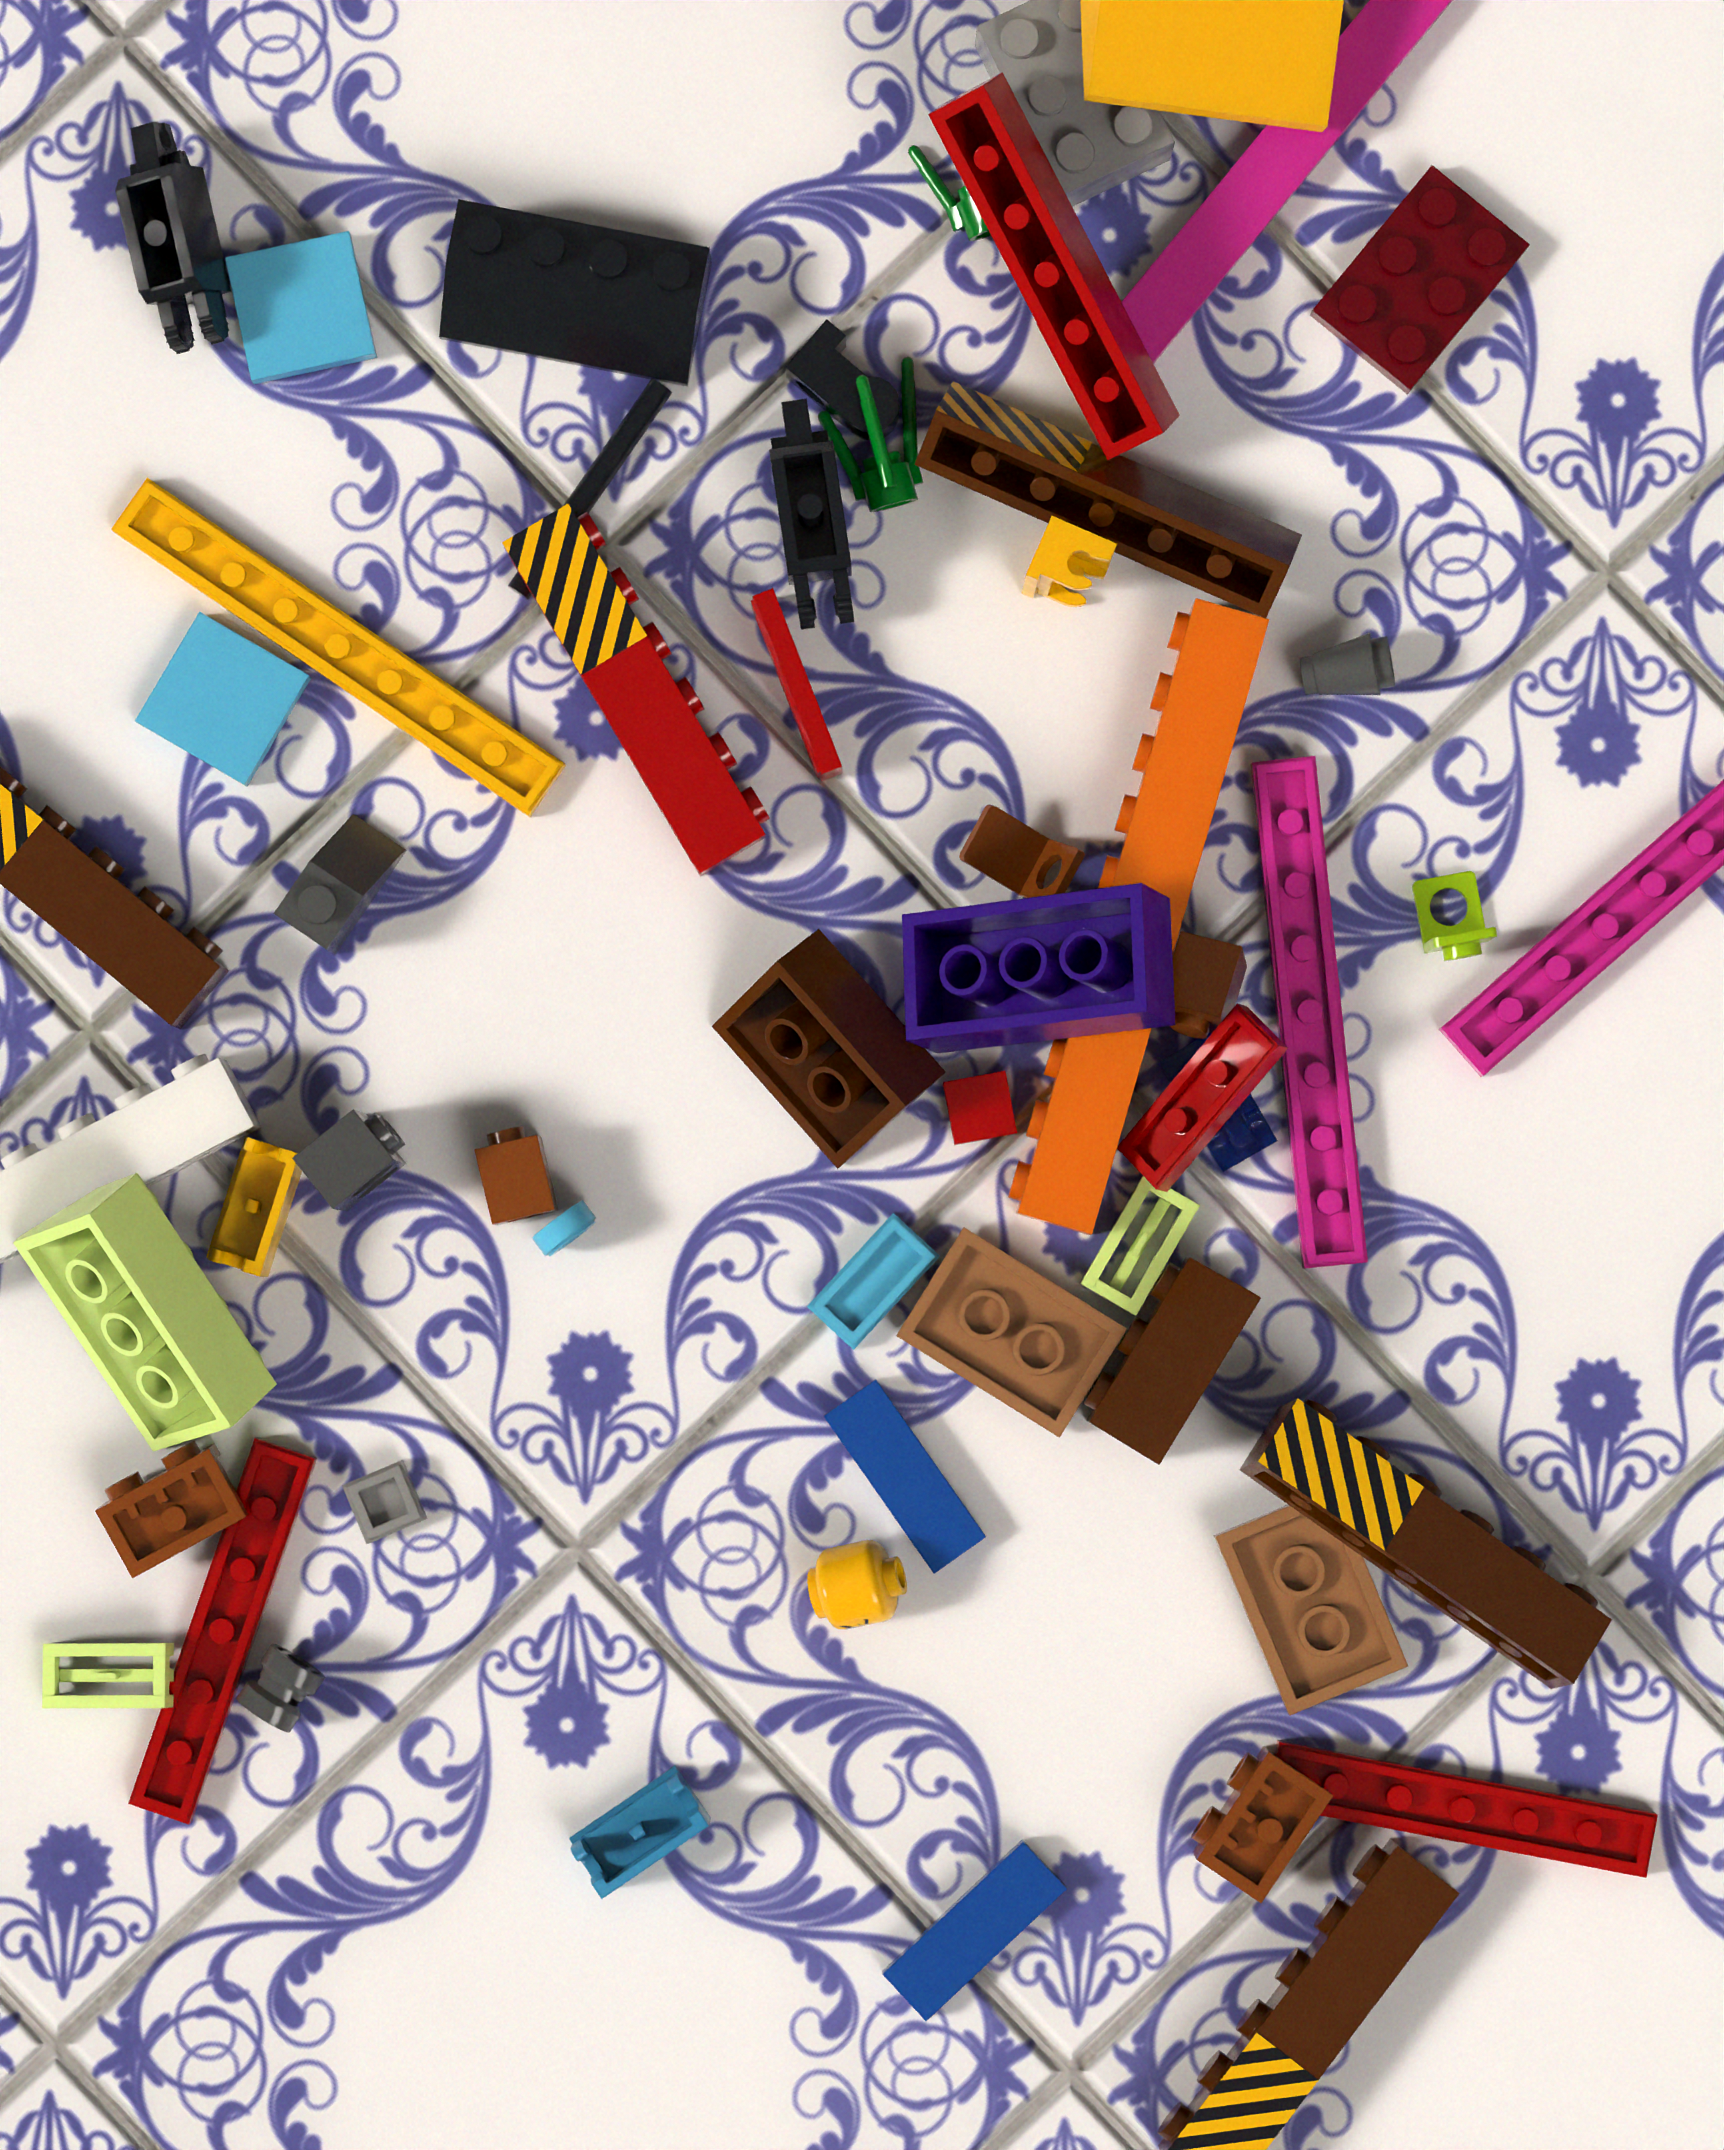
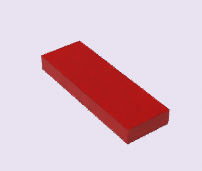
M774 589L752 596L753 600H751L752 611L816 776L824 781L843 773L842 764Z
M1237 1003L1120 1142L1117 1149L1156 1190L1168 1192L1287 1051L1288 1047L1247 1006Z

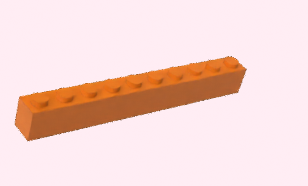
M1195 598L1189 614L1177 612L1167 646L1169 649L1178 651L1172 675L1160 672L1149 708L1161 712L1154 736L1142 733L1132 770L1142 772L1143 776L1137 796L1124 795L1114 829L1115 831L1125 833L1119 858L1107 855L1097 887L1099 889L1143 883L1169 897L1172 955L1270 620ZM1151 1028L1066 1038V1041L1053 1040L1043 1074L1055 1078L1048 1103L1036 1099L1026 1132L1027 1137L1037 1139L1031 1163L1018 1161L1008 1198L1019 1201L1016 1211L1017 1215L1086 1235H1092Z

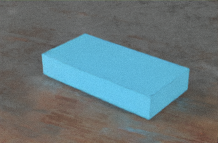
M893 1213L807 1307L854 1350L934 1264L940 1255Z

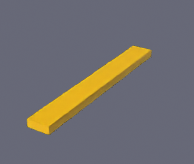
M146 478L111 528L122 539L529 818L566 767L565 763L149 478Z

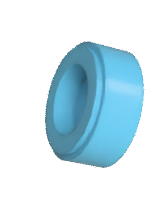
M581 1200L546 1225L532 1239L545 1256L549 1255L551 1257L596 1223L594 1221L596 1217L586 1203Z

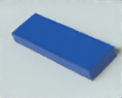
M876 1379L824 1415L826 1421L934 1574L986 1538L981 1528Z
M1022 1839L882 1971V1975L919 2015L927 2021L1066 1891L1067 1887Z

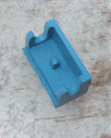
M674 1765L569 1837L572 1843L570 1849L576 1861H581L589 1872L592 1886L600 1898L603 1899L707 1828L711 1817L676 1765Z

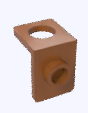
M989 804L983 809L960 852L959 858L962 862L1020 897L1031 898L1065 893L1084 859L1085 853L1076 847L1045 837L1000 808ZM1062 859V866L1058 876L1051 885L1044 888L1043 884L1047 872L1054 863Z

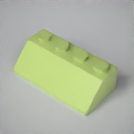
M138 1173L98 1187L22 1234L13 1242L153 1452L231 1428L277 1385L264 1365L261 1355L250 1344L230 1314L226 1302L215 1291L195 1261L191 1249L181 1240L160 1208L156 1196L146 1187Z

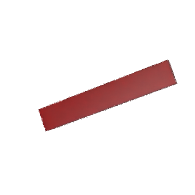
M258 1437L254 1438L236 1490L248 1515L224 1528L174 1669V1682L169 1684V1694H174V1705L172 1708H161L128 1804L188 1825L192 1822L317 1461L316 1457Z
M1277 1740L1275 1749L1277 1757L1332 1793L1333 1797L1320 1816L1647 1878L1658 1814L1655 1812Z

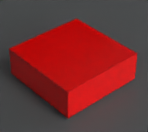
M1006 1070L943 1082L954 1145L1017 1134Z

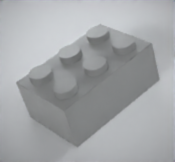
M1030 0L977 25L975 47L990 78L1003 72L1072 207L1170 161L1175 141L1160 111L1084 101L1080 0Z

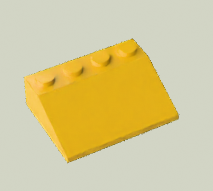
M1080 0L1084 101L1323 132L1328 126L1344 0Z

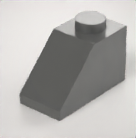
M353 814L309 861L273 914L335 955L407 850Z

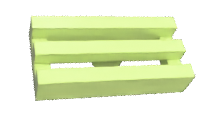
M1142 1175L1080 1284L1136 1316L1200 1205L1171 1188L1168 1192L1156 1190ZM1150 1191L1159 1198L1109 1285L1099 1280V1277ZM1170 1204H1172L1181 1211L1132 1296L1128 1297L1121 1293L1120 1290Z
M174 1643L43 1644L42 1708H172L174 1705V1694H169V1682H174V1669H170V1656H174ZM153 1656V1669H59L60 1657ZM59 1682H153V1695H59Z

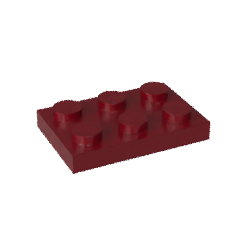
M1431 165L1313 308L1310 316L1408 395L1521 258L1530 244Z

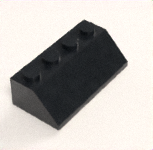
M458 199L445 266L439 337L442 340L650 380L653 378L657 381L688 387L712 266L710 247Z

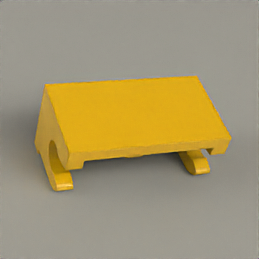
M1051 516L1026 573L1022 594L1033 598L1035 593L1068 607L1084 606L1086 598L1079 593L1069 592L1065 587L1077 591L1088 590L1091 588L1092 582L1085 576L1104 579L1117 543Z
M245 1136L206 1256L208 1260L229 1265L259 1277L269 1276L302 1174V1170L292 1159L298 1154L297 1152Z

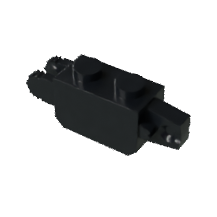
M155 121L130 128L136 163L130 165V176L118 179L115 192L138 292L146 304L158 306L162 328L165 331L164 336L167 340L166 343L169 344V348L175 351L176 354L188 352L194 346V332L191 329L192 323L187 305L193 302L204 339L211 342V345L223 342L225 338L229 337V323L226 320L227 314L222 294L231 292L203 167L191 166L186 152L177 151L169 124Z
M807 398L781 402L786 436L771 438L772 449L769 450L788 582L789 585H794L801 630L815 628L814 621L817 618L815 602L810 596L808 582L833 579L835 594L833 595L835 614L839 617L840 624L854 622L848 576H852V566L833 440L829 441L827 430L812 432Z

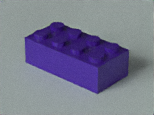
M1143 883L902 914L906 1041L935 1053H946L1175 1025L1170 898Z

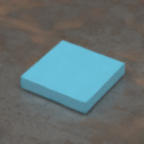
M349 231L225 257L249 373L253 384L377 358L352 237Z
M199 612L135 722L248 787L311 677Z

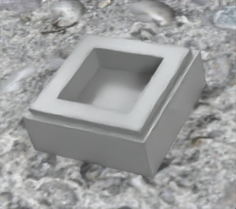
M404 1460L342 1485L366 1544L428 1519Z

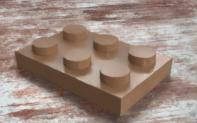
M963 1227L896 1336L1060 1438L1127 1328Z
M1285 1505L1214 1535L1289 1715L1298 1713L1408 1667L1364 1558L1293 1507Z

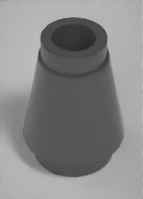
M1367 633L1314 653L1312 656L1300 658L1301 674L1306 695H1381L1380 689L1395 686L1394 670L1387 636L1372 639L1371 633Z

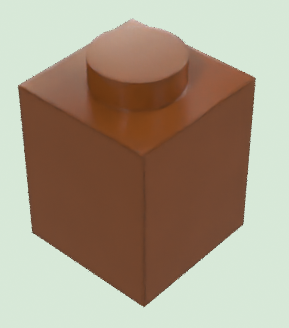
M1180 931L1173 954L1175 1025L1170 1027L1174 1031L1192 1038H1207L1208 1033H1213L1236 1005L1247 969L1242 946Z
M524 1126L487 1134L489 1146L474 1149L492 1225H501L559 1211L541 1136L532 1135L526 1137Z

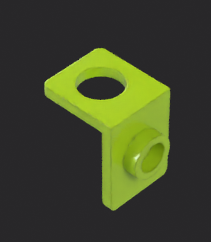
M1472 871L1417 880L1413 883L1412 891L1424 954L1442 951L1444 961L1473 957L1482 954L1480 943H1486L1497 937L1496 927L1485 928L1476 876ZM1442 889L1456 890L1465 898L1467 912L1464 919L1456 925H1442L1431 914V900Z

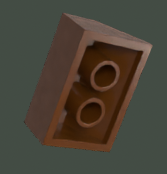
M820 929L816 930L777 960L712 1025L713 1029L837 1169L946 1073L925 1048L906 1041L905 1025Z
M1191 1257L1185 1258L1180 1267L1172 1262L1168 1263L1150 1295L1159 1300L1146 1322L1137 1316L1135 1317L1117 1347L1119 1351L1126 1354L1113 1377L1103 1371L1083 1403L1093 1409L1086 1421L1158 1465L1162 1462L1261 1297Z

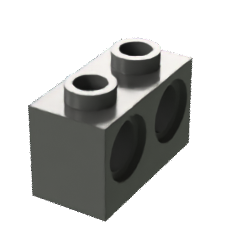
M353 1109L292 1159L332 1209L348 1211L406 1164L397 1152L405 1143L382 1115L378 1116L376 1113H373L369 1117L367 1114Z

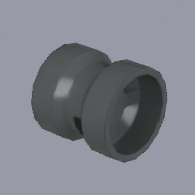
M272 1643L261 1659L262 1671L259 1674L260 1679L246 1682L236 1699L242 1706L263 1721L289 1733L301 1716L297 1704L302 1702L306 1696L314 1695L326 1677L317 1668L298 1655Z

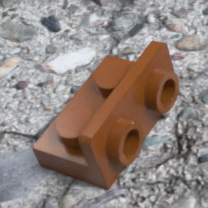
M192 1441L161 1459L166 1468L161 1473L143 1481L137 1471L104 1490L109 1501L102 1504L95 1512L132 1578L248 1515L246 1508L218 1459L221 1454L215 1443L200 1451L196 1442Z
M1263 1746L1256 1757L1249 1752L1242 1757L1227 1781V1785L1232 1787L1234 1791L1220 1811L1214 1806H1211L1206 1811L1191 1835V1838L1198 1842L1193 1851L1196 1860L1260 1903L1263 1902L1333 1797L1332 1793L1277 1757L1275 1753Z

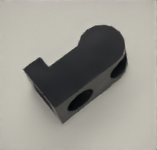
M826 319L786 366V378L854 435L863 440H870L856 385L857 377L865 374L841 354L846 348V335ZM867 376L885 438L894 430L898 423L900 405L898 394L888 381L880 377Z

